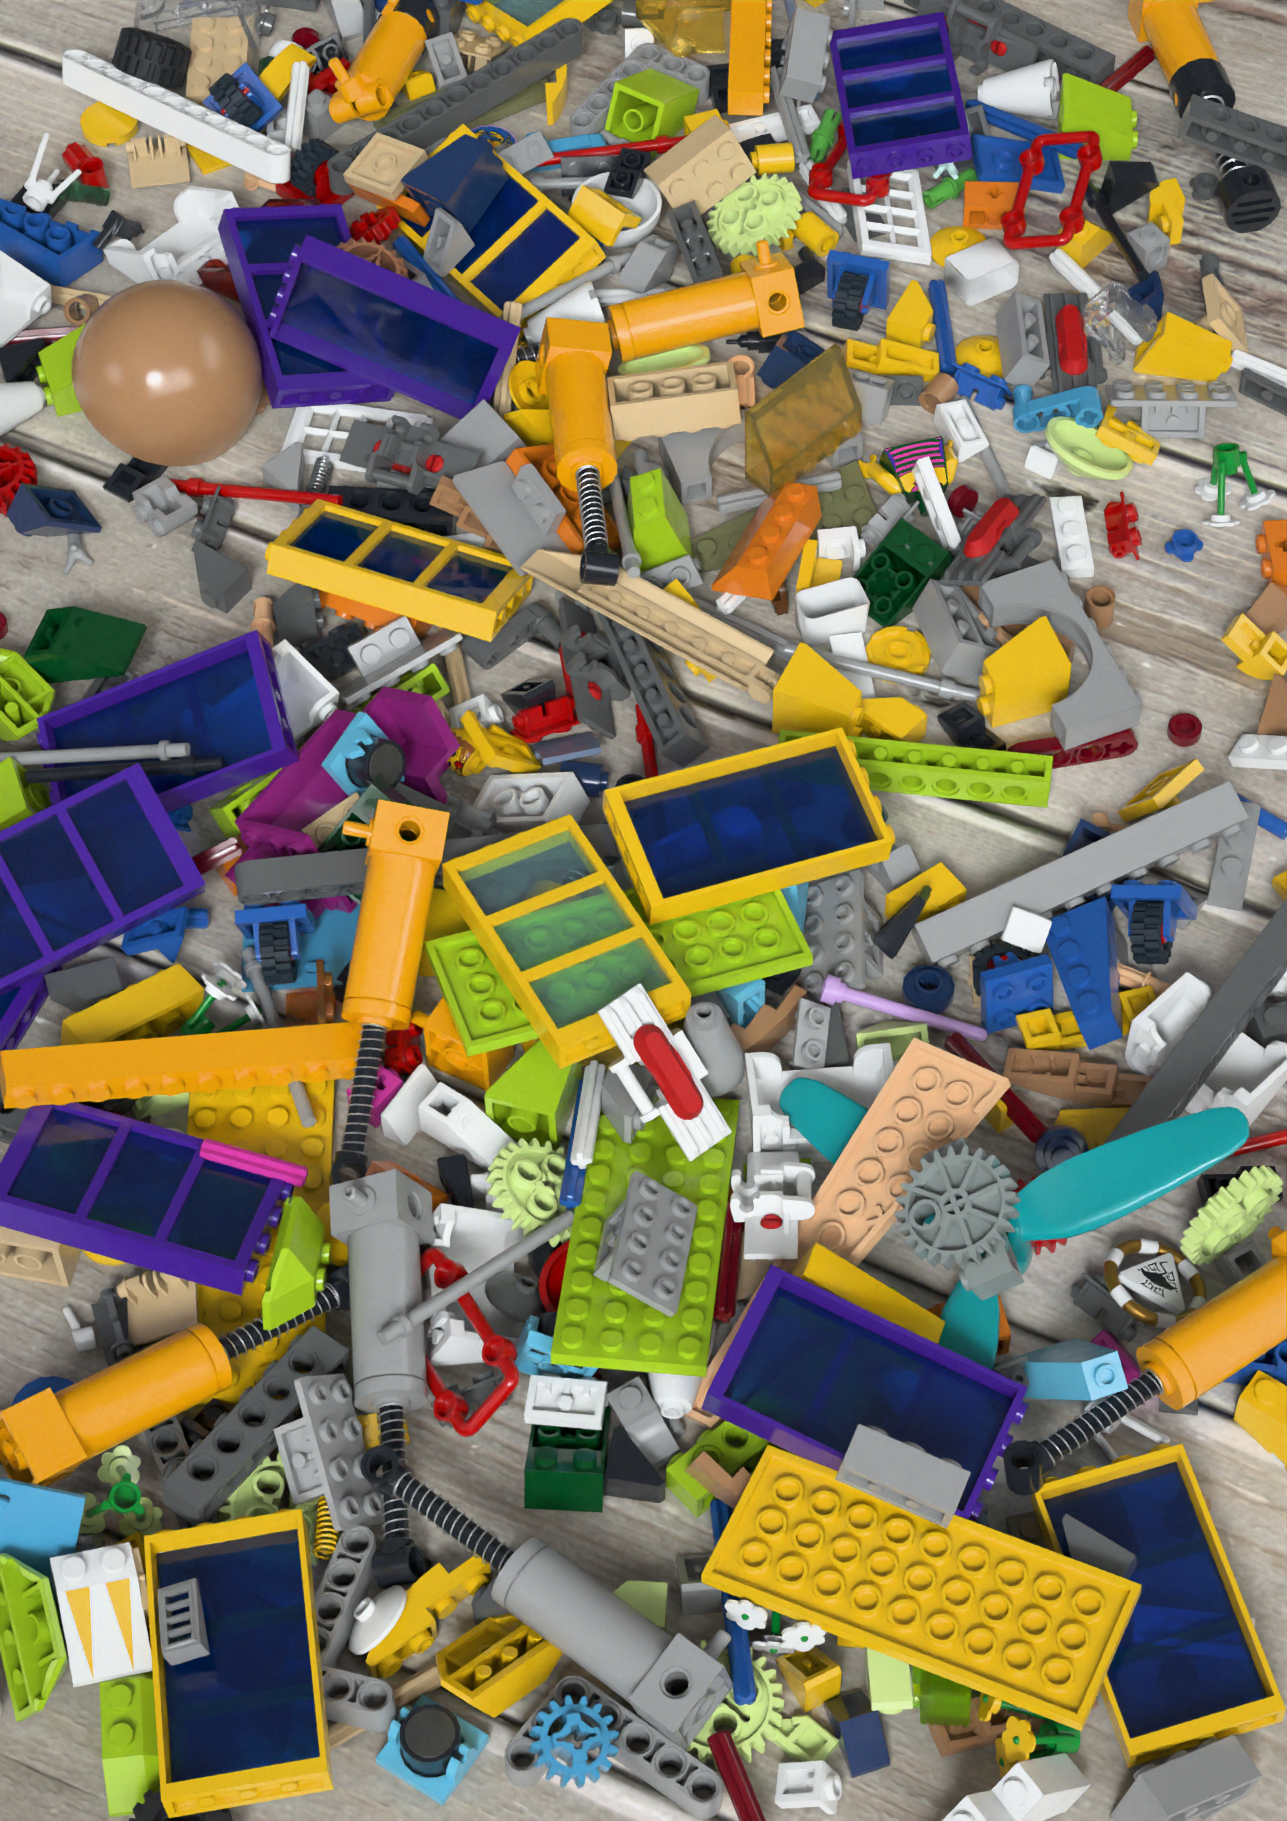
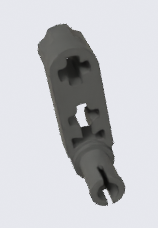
M534 602L511 618L491 642L466 635L460 647L484 670H489L536 634H541L559 651L562 630L561 626L553 619V614L539 602Z

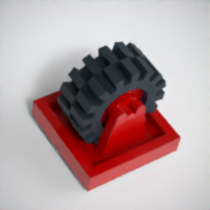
M313 138L309 139L308 144L304 142L301 145V151L296 150V158H291L293 166L291 167L290 180L275 185L278 196L290 204L298 206L342 205L355 195L354 192L348 195H337L330 190L327 162L339 151L319 138L315 140Z

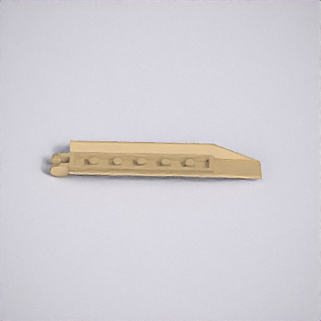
M538 549L521 566V569L568 596L740 690L748 691L752 699L763 704H768L773 699V689L781 676L769 669L767 665L775 650L639 576L637 578H630L626 569L619 566L618 579L615 586L582 584L580 582L581 555Z

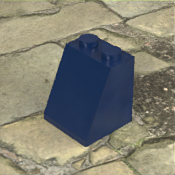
M464 134L406 174L401 179V182L412 199L419 202L431 218H434L436 208L441 207L458 220L469 235L509 177L502 167L503 162L493 153V146L490 142L482 137L476 139Z

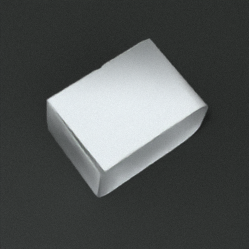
M995 237L945 257L944 281L967 306H973L1010 290L1018 282L1019 263Z
M852 577L805 589L796 594L795 626L803 642L809 647L828 643L829 636L863 633L866 630L870 602L860 582Z

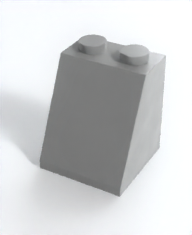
M484 399L438 441L481 453L482 456L477 468L506 461L515 448L527 447Z

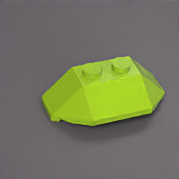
M0 648V738L2 741L19 740L38 728L37 718L50 712L56 693L18 652Z
M292 1196L285 1199L262 1299L263 1330H272L313 1308L318 1291L325 1290L326 1268H323V1266L330 1265L332 1243L326 1242L325 1226L302 1197Z
M2 1553L0 1554V1653L16 1722H20L43 1710L66 1670L68 1660L49 1578L11 1555Z
M152 1671L99 1682L102 1763L110 1817L133 1815V1808L136 1803H145L143 1795L149 1789L153 1793L160 1790L158 1785L160 1777ZM169 1673L172 1709L186 1707L184 1683ZM186 1722L173 1724L176 1778L188 1763Z

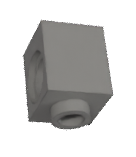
M1149 222L1127 233L1128 241L1149 274L1166 266L1170 238L1153 222Z

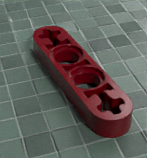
M1128 728L1065 751L1057 737L1054 736L1016 743L1007 752L1053 756L1052 769L1122 758L1132 754L1137 749L1138 742L1134 730Z

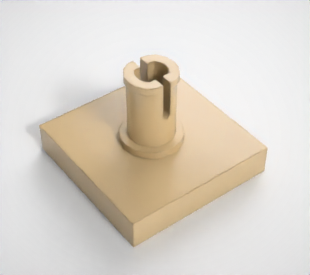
M377 132L343 176L348 184L395 201L404 192L405 187L401 179L425 162L428 156L424 149Z
M1213 273L1201 278L1207 315L1193 322L1191 321V323L1210 332L1216 331L1219 336L1231 341V350L1233 352L1239 349L1249 353L1242 308Z

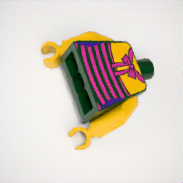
M942 436L885 448L879 459L880 464L877 463V457L874 454L869 456V463H864L861 459L858 460L864 478H872L890 495L902 493L906 497L908 504L915 503L918 500L920 502L918 509L922 517H927L929 514L912 473V469L918 459L929 456L943 494L947 487L953 483L959 462L952 449L953 441L947 440V445L944 446Z

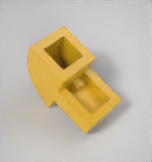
M1176 178L1160 182V186L1150 192L1146 218L1147 223L1153 222L1170 238L1169 245L1181 243L1185 196Z
M1243 613L1234 617L1220 640L1240 658L1236 667L1245 674L1261 680H1273L1274 674L1283 676L1287 670V643L1274 631L1265 635Z

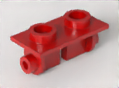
M1120 492L1121 502H1110L1104 509L1106 529L1109 532L1107 533L1109 553L1114 558L1121 559L1126 554L1133 552L1136 560H1140L1138 546L1142 545V538L1138 527H1135V522L1139 521L1138 511L1134 502L1129 503L1124 492Z
M563 695L544 702L546 711L544 715L542 706L539 704L517 711L516 715L512 716V723L515 729L509 730V734L525 743H536L541 741L543 736L570 731L572 726L581 723L578 721L577 716L573 714V710L576 709L574 698Z
M410 1020L409 1028L405 1030L387 1031L385 1043L388 1046H397L385 1049V1069L391 1068L402 1077V1074L405 1073L411 1075L418 1065L422 1064V1053L420 1050V1035L423 1033L422 1027L411 1023Z

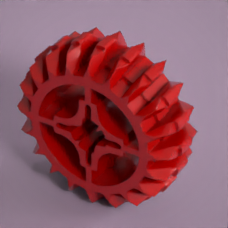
M9 442L0 446V514H3L6 518L8 509L20 484L38 485L39 482L36 465L28 452H23L20 446L12 448Z

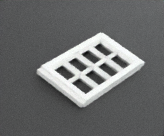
M848 159L847 174L850 193L865 195L866 185H861L860 178L852 179ZM917 169L893 172L889 180L908 183L909 192L890 189V193L884 197L885 206L875 204L867 207L852 206L859 253L864 256L930 265L932 252L919 172ZM890 198L911 201L912 210L891 207ZM865 213L886 215L888 224L868 222ZM893 217L913 219L915 228L895 226ZM868 231L890 234L891 243L869 240ZM895 235L917 238L918 247L897 244Z
M352 404L296 407L281 452L295 442H302L303 444L306 435L324 437L325 440L321 451L303 449L305 464L314 465L318 457L328 456L329 459L322 458L320 460L331 462L333 468L366 472L364 468L340 462L341 454L328 453L332 439L346 441L349 435L348 432L335 431L340 417L363 422L386 424L385 428L389 429L396 425L392 423L393 415L406 418L410 425L420 427L422 423L433 425V418H428L427 415ZM313 413L333 416L329 429L309 427ZM391 469V472H395V473H398V474L410 476V475H407V474H404V473H401V472H398V471H396V470Z

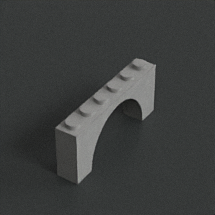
M834 388L740 410L741 424H735L730 428L721 429L713 427L705 428L695 433L682 431L658 437L659 454L665 468L669 471L670 480L682 505L712 498V475L710 471L715 460L731 445L750 437L779 435L800 440L818 450L830 463L832 469L845 466L855 460L857 462L860 459L861 461L863 460V437L843 395Z
M1053 560L986 581L983 586H980L978 605L991 627L995 628L1010 624L1031 625L1038 618L1046 616L1053 630L1072 641L1084 655L1090 671L1085 682L1072 695L1053 704L1051 709L1050 727L1064 751L1138 725L1140 710L1143 709L1139 693L1131 689L1125 670L1122 666H1117L1109 644L1101 640L1095 621L1087 617L1079 595L1073 594L1065 572L1063 570L1059 571Z

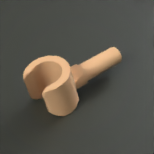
M245 171L243 184L247 190L253 191L261 187L276 192V184Z
M1104 812L1092 815L1094 823L1091 824L1111 834L1129 827L1110 823Z

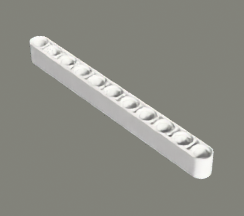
M70 49L62 53L63 84L265 181L285 183L290 180V147L163 87L130 76L118 70L113 64L86 51Z

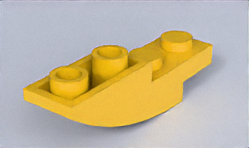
M472 1556L449 1574L440 1563H437L422 1575L406 1591V1604L395 1626L376 1647L369 1651L365 1661L368 1676L377 1679L381 1677L388 1678L395 1674L402 1666L403 1661L414 1653L421 1654L428 1650L434 1643L435 1638L438 1637L435 1620L448 1617L454 1612L459 1602L469 1595L475 1596L476 1592L483 1585L488 1586L489 1581L492 1579L490 1564H484L481 1557L476 1558Z

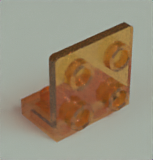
M324 959L316 960L317 991L286 993L287 1027L336 1023L334 1021L336 995L333 992L332 971L325 972Z

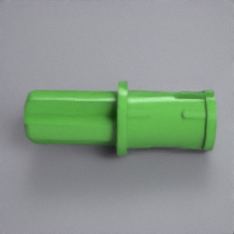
M968 168L957 174V180L947 176L938 185L922 193L924 204L929 209H934L946 200L958 198L959 193L964 190L965 181H978L974 169Z

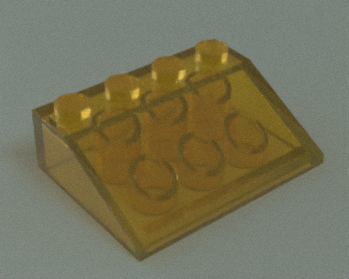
M833 344L745 412V479L768 496L786 482L794 483L803 474L811 472L816 464L825 457L833 455L839 446L848 439L856 437L861 430L862 406L839 345Z

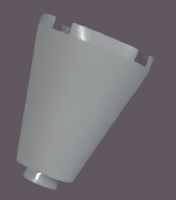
M708 1001L692 1005L687 1011L682 1031L709 1073L701 1078L700 1081L706 1091L711 1093L712 1097L721 1096L732 1091L742 1082L745 1071V1054L718 1005Z

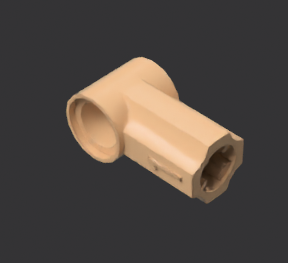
M745 355L734 356L728 361H733L740 410L755 407L754 362Z

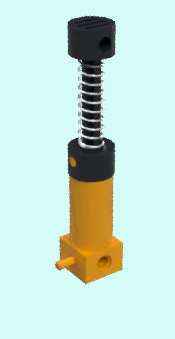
M1129 0L1127 17L1138 43L1150 42L1179 117L1182 119L1193 94L1233 108L1236 101L1235 91L1225 68L1219 61L1197 10L1199 3L1213 2L1214 0ZM1209 150L1215 162V167L1219 170V176L1222 178L1215 190V197L1227 226L1237 233L1259 231L1271 224L1279 214L1281 203L1267 171L1261 167L1252 166Z

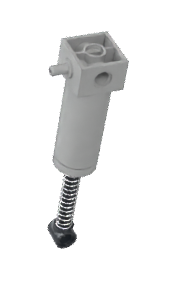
M392 1169L329 1186L331 1236L346 1244L348 1251L354 1406L366 1413L380 1414L377 1417V1420L380 1422L378 1430L381 1432L378 1436L381 1442L379 1446H387L393 1449L401 1461L407 1463L408 1460L405 1459L407 1450L404 1447V1444L407 1442L404 1439V1434L407 1431L403 1427V1424L406 1423L403 1420V1414L419 1409L427 1402L424 1324L421 1322L413 1327V1332L407 1337L400 1336L385 1346L378 1340L377 1332L391 1324L392 1318L399 1313L405 1315L422 1304L419 1245L434 1242L432 1193L397 1169ZM384 1464L379 1467L383 1471L380 1477L382 1475L386 1476L390 1472L392 1464ZM381 1495V1499L384 1501L381 1508L385 1512L382 1515V1519L385 1521V1524L382 1526L385 1534L383 1535L384 1541L380 1543V1550H377L372 1557V1571L375 1581L381 1589H388L395 1585L413 1584L425 1574L426 1566L420 1547L413 1539L409 1538V1533L412 1530L408 1527V1523L411 1522V1519L408 1518V1513L411 1510L408 1509L407 1504L402 1502V1498H390L388 1495H384L383 1499V1495Z
M375 1446L364 1454L361 1460V1472L376 1492L388 1495L390 1498H402L404 1504H410L412 1510H418L420 1516H426L428 1522H434L436 1528H442L444 1534H450L452 1540H458L460 1546L465 1545L468 1552L473 1551L476 1558L481 1557L484 1564L489 1563L492 1570H498L499 1574L491 1592L492 1600L631 1703L643 1721L685 1751L733 1688V1682L725 1667L716 1660L731 1641V1636L726 1631L718 1629L704 1649L696 1646L680 1633L672 1637L540 1538L533 1537L528 1539L513 1552L514 1548L509 1549L506 1547V1542L501 1543L497 1540L498 1536L493 1537L490 1535V1531H485L481 1528V1524L477 1525L474 1523L473 1518H467L465 1512H459L457 1506H451L449 1500H443L441 1494H435L433 1488L428 1489L425 1482L420 1483L417 1476L412 1477L413 1469L402 1462L393 1449L387 1446ZM392 1464V1469L386 1476L376 1477V1472L381 1465ZM687 1689L682 1695L676 1696L679 1691Z

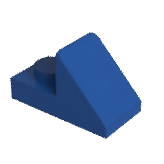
M186 906L171 909L124 933L121 949L128 956L158 949L171 963H174L184 938L189 909Z

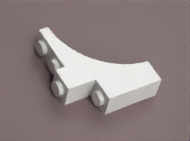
M1066 1753L1017 1762L992 1790L966 1795L943 1821H1044L1066 1812L1091 1784Z

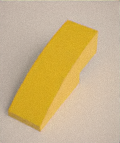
M847 338L839 353V365L874 375H923V382L931 381L939 373V353L884 338L880 339L877 346Z

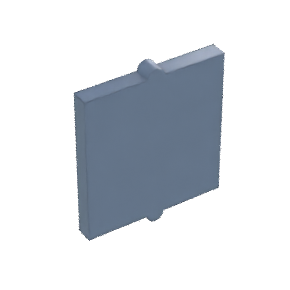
M591 732L533 743L536 759L540 758L543 765L601 754L599 738H594Z

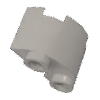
M165 475L132 492L136 503L133 507L136 518L141 524L147 522L157 538L191 521L194 515L198 514L197 503L186 494L181 496L176 485Z

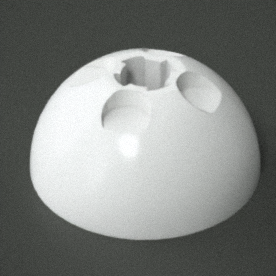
M610 172L598 174L584 181L576 189L572 198V204L582 185L599 188L604 191ZM646 178L634 199L608 194L642 219L636 229L623 226L614 245L610 247L603 244L604 247L626 248L633 246L645 239L655 228L661 213L662 199L658 189Z

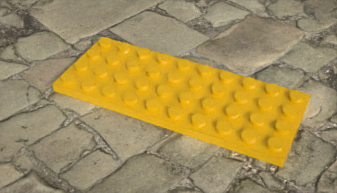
M325 1080L320 1083L303 1082L316 1118L315 1125L308 1128L302 1126L288 1084L284 1086H257L244 1090L234 1088L216 1090L209 1093L201 1091L189 1093L187 1135L204 1140L208 1138L306 1166L308 1168L307 1180L303 1187L295 1186L292 1196L302 1197L315 1215L324 1203L330 1201L329 1186L331 1185L329 1174L333 1166L336 1080ZM185 1164L184 1175H185V1173H186V1171H187V1169H188V1166H189V1165H187V1164ZM201 1169L186 1200V1207L182 1209L179 1245L235 1261L267 1187ZM279 1227L278 1229H271L272 1239L266 1256H259L260 1266L254 1283H247L242 1296L197 1283L198 1320L206 1325L215 1334L217 1339L221 1335L227 1336L229 1331L235 1332L237 1327L243 1328L245 1323H252L255 1318L261 1319L262 1299ZM324 1265L323 1268H326V1278H327V1277H328L329 1265ZM327 1311L323 1313L322 1317L316 1316L314 1321H306V1325L300 1324L297 1329H290L288 1334L282 1333L280 1338L274 1337L272 1342H264V1346H256L254 1351L252 1349L248 1350L246 1355L240 1354L238 1359H230L229 1364L232 1371V1384L230 1388L197 1405H207L213 1398L223 1405H237L242 1393L249 1386L254 1387L263 1378V1374L269 1364L274 1360L279 1361L287 1353L290 1343L297 1335H304L313 1325L326 1334ZM302 1369V1370H298L297 1372H299V1373H307V1372H310V1371H309V1370ZM277 1395V1396H273L272 1398H274V1399H283V1398H285V1397H284V1396H281V1395Z
M767 1445L701 1574L703 1584L795 1620L817 1625L823 1631L1079 1731L1083 1730L1140 1597L1142 1584L957 1515L953 1516L946 1529L835 1480L838 1474L837 1470Z

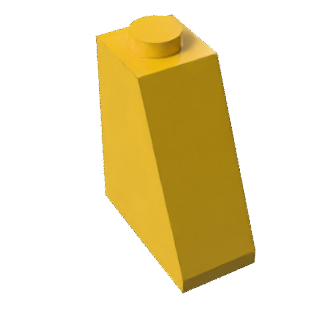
M1167 311L1147 334L1146 340L1136 347L1132 371L1204 382L1215 381L1221 373H1226L1232 364V342Z

